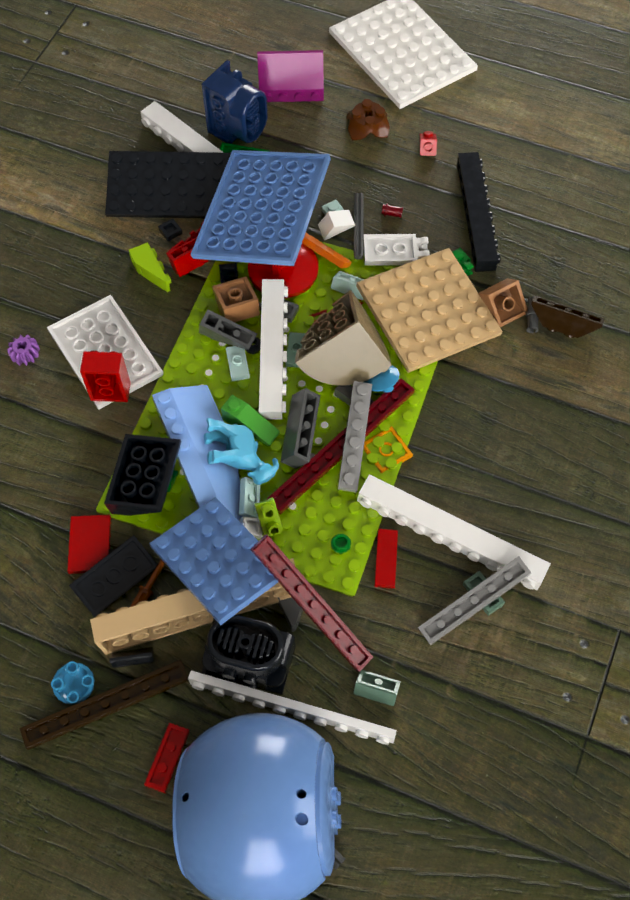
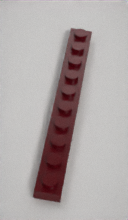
M402 378L393 386L394 389L391 392L384 393L369 406L365 438L414 394L415 389ZM346 428L312 457L309 463L302 466L266 499L274 498L280 515L342 459Z

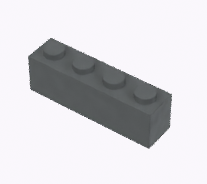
M307 388L292 395L280 461L295 469L310 462L320 395Z

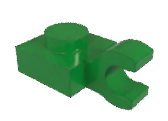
M461 248L452 251L466 275L473 274L471 269L474 266L470 262L469 256Z

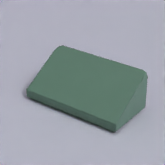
M361 670L355 684L354 694L394 706L401 681Z

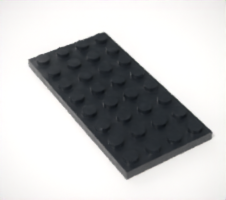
M109 151L106 217L205 218L231 153Z

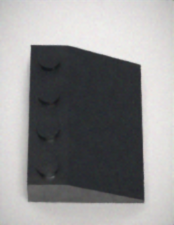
M125 434L104 502L111 514L133 516L162 512L181 445V439Z

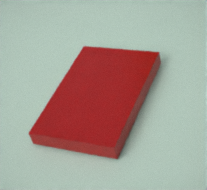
M111 515L71 516L68 574L85 573L110 554Z

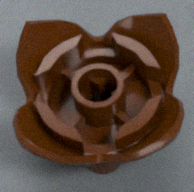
M364 99L347 114L346 118L350 120L348 132L352 141L363 139L369 133L378 138H388L390 126L387 120L388 114L383 107L372 102L370 99Z

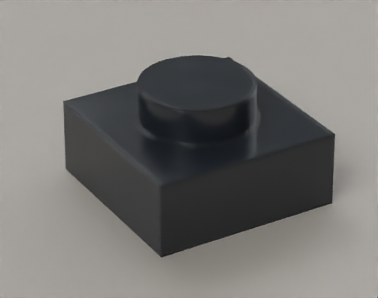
M174 219L158 226L159 231L167 241L182 235V229Z

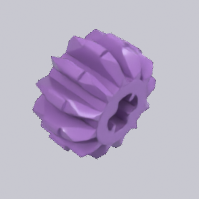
M20 334L18 339L13 337V342H10L7 352L11 360L19 366L22 363L27 366L28 362L34 363V358H39V345L29 335L23 338Z

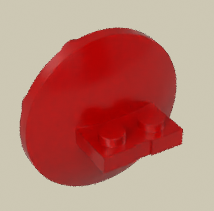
M303 243L294 266L248 263L249 278L254 287L261 293L262 279H284V286H288V297L284 298L301 295L310 289L315 283L319 271L316 254Z

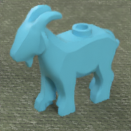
M207 418V431H210V433L204 434L205 444L219 441L226 444L227 449L226 451H209L207 454L208 464L221 462L237 469L253 471L249 472L248 476L253 479L256 485L268 482L275 476L276 471L279 469L278 460L276 458L272 459L273 466L260 460L256 453L258 442L254 440L253 432L248 427L236 423L231 425L223 421Z

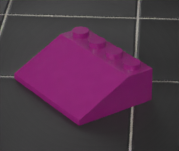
M323 50L257 52L259 90L265 93L267 102L324 101Z

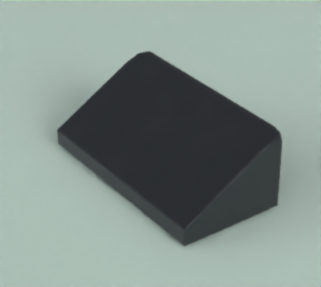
M153 647L114 652L111 654L109 662L113 668L153 663Z

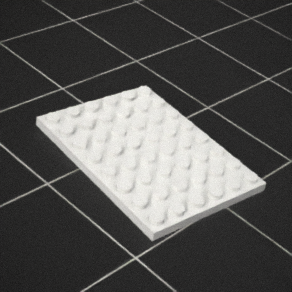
M386 0L329 27V33L399 109L476 71L478 67L414 0Z

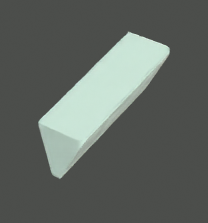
M338 271L333 277L331 289L344 294L351 290L356 298L363 300L356 285L357 282L364 279Z

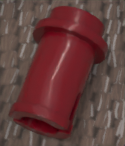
M389 203L383 204L381 214L385 217L386 215L402 217L403 207L388 205Z

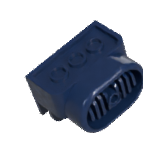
M226 60L202 83L207 131L225 143L232 144L237 138L245 143H252L261 135L266 126L268 118L267 98L263 91L242 78L241 71L235 70L231 72L230 61Z

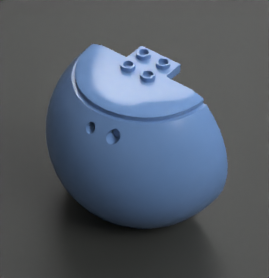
M249 713L235 716L217 723L199 735L182 753L177 766L173 787V843L176 859L183 876L212 900H301L317 889L325 881V876H330L335 862L334 835H338V829L341 828V815L338 814V805H341V792L334 785V754L330 743L325 742L324 738L307 725L295 719L271 713Z

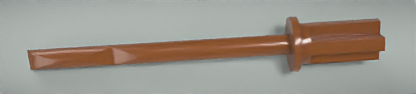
M162 559L146 586H139L140 590L130 607L136 606L141 601H147L150 595L153 596L154 593L150 589L165 565Z

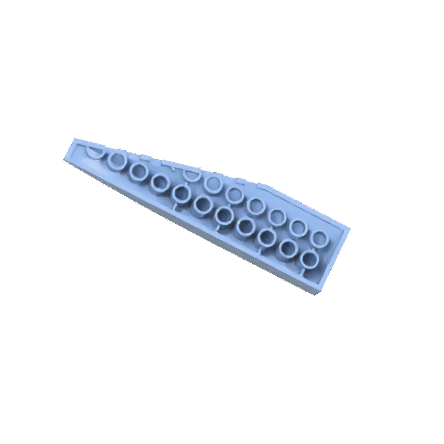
M208 386L169 388L153 394L155 408L168 438L181 439L177 459L198 509L216 497L239 521L243 516L239 515L240 478L238 469L221 462L208 464L207 460L209 451L227 450L226 444L219 441H213L211 444H205L204 434L210 433V431H207V418L223 421Z

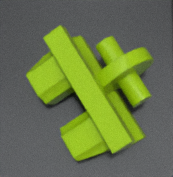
M273 497L264 502L254 504L263 535L272 537L284 531Z

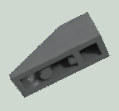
M210 310L206 311L199 324V333L215 341L246 350L250 349L257 336V333Z

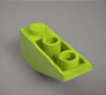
M148 242L128 250L131 262L138 274L166 292L171 291L169 285L172 283L168 273H164L165 269L161 260H157V253L154 248L151 249Z

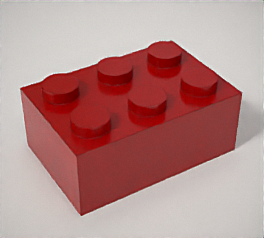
M83 351L80 373L90 400L128 402L131 382L122 353L115 351Z

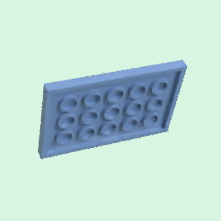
M216 497L149 543L156 554L220 625L278 583L276 578L250 550L258 540Z

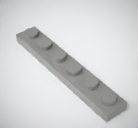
M353 382L338 490L355 493L358 490L372 384Z
M518 556L420 625L418 629L431 646L530 576L531 571Z

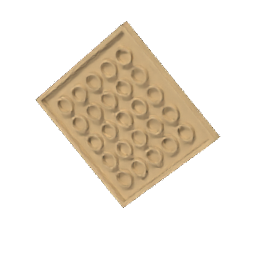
M450 248L359 281L356 285L407 373L500 336L503 332Z

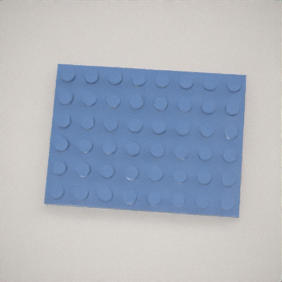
M232 150L192 249V258L294 266L331 160L330 154Z

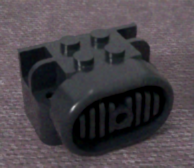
M235 614L222 625L213 618L205 644L202 674L242 684L253 689H261L282 695L296 648L295 637L289 633L279 631L271 623Z

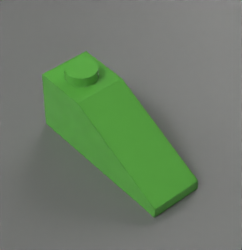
M231 395L221 407L222 419L231 425L234 423L245 425L253 432L255 439L268 447L280 434L276 427L248 403L234 395Z

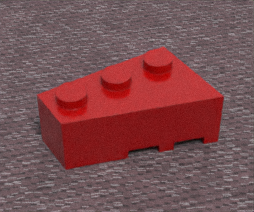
M201 227L196 232L192 230L189 233L190 237L185 241H179L166 253L172 269L179 277L211 261L193 259L191 256Z

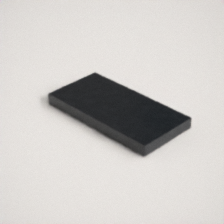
M133 535L72 582L69 587L95 618L152 573L158 564Z

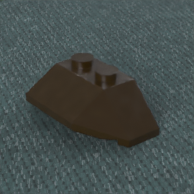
M536 295L531 302L543 327L552 332L564 333L569 338H579L602 328L605 318Z

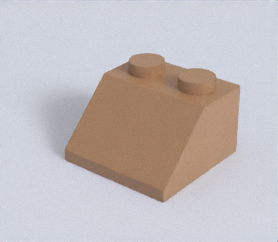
M246 276L212 286L222 317L233 322H239L260 315L258 298Z
M507 278L478 293L500 327L526 315L528 311L519 280Z

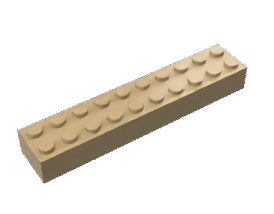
M289 559L295 566L294 559ZM278 582L236 615L278 603V597L280 600L291 598V596ZM181 589L176 594L161 595L152 601H141L133 607H121L113 613L98 614L96 618L90 619L95 644L107 655L212 623L213 617L188 589Z

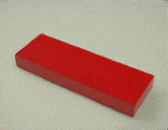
M378 529L375 587L395 589L398 530Z
M172 723L168 724L144 786L166 793L190 733L189 729Z

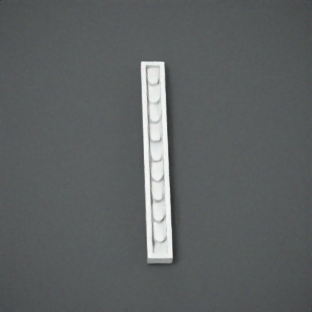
M190 671L188 677L192 687L197 690L203 691L205 688L212 690V693L217 696L223 697L225 694L232 696V699L238 702H244L245 700L253 702L252 705L258 708H265L266 706L273 708V711L279 714H285V712L294 714L293 717L299 720L307 718L314 720V723L320 726H326V724L335 726L334 729L340 732H347L348 730L355 732V735L367 739L368 736L376 738V741L381 744L388 745L389 743H394L397 730L195 671Z

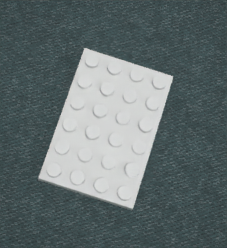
M111 295L47 327L50 335L85 389L86 386L80 373L83 351H115L122 353L131 382L129 394L163 376L162 369ZM93 401L98 410L113 403L110 401Z

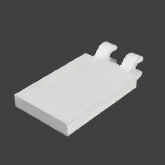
M364 234L363 236L365 266L404 265L430 255L427 247L429 243L428 237L416 238V234Z

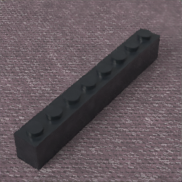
M478 152L458 153L457 169L475 272L496 271L497 264L500 263V253H497L496 250L498 248V241L494 239L495 226L491 223L493 215L492 211H489L490 199L486 196L488 188L487 185H484L485 172H482L483 161L479 158Z

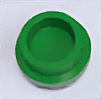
M344 534L335 535L331 540V547L336 553H346L351 547V540Z

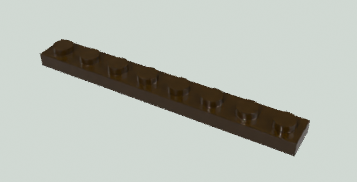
M179 660L21 727L20 731L26 749H32L189 681L182 661Z

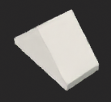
M349 210L329 211L318 226L325 241L354 227L355 223Z

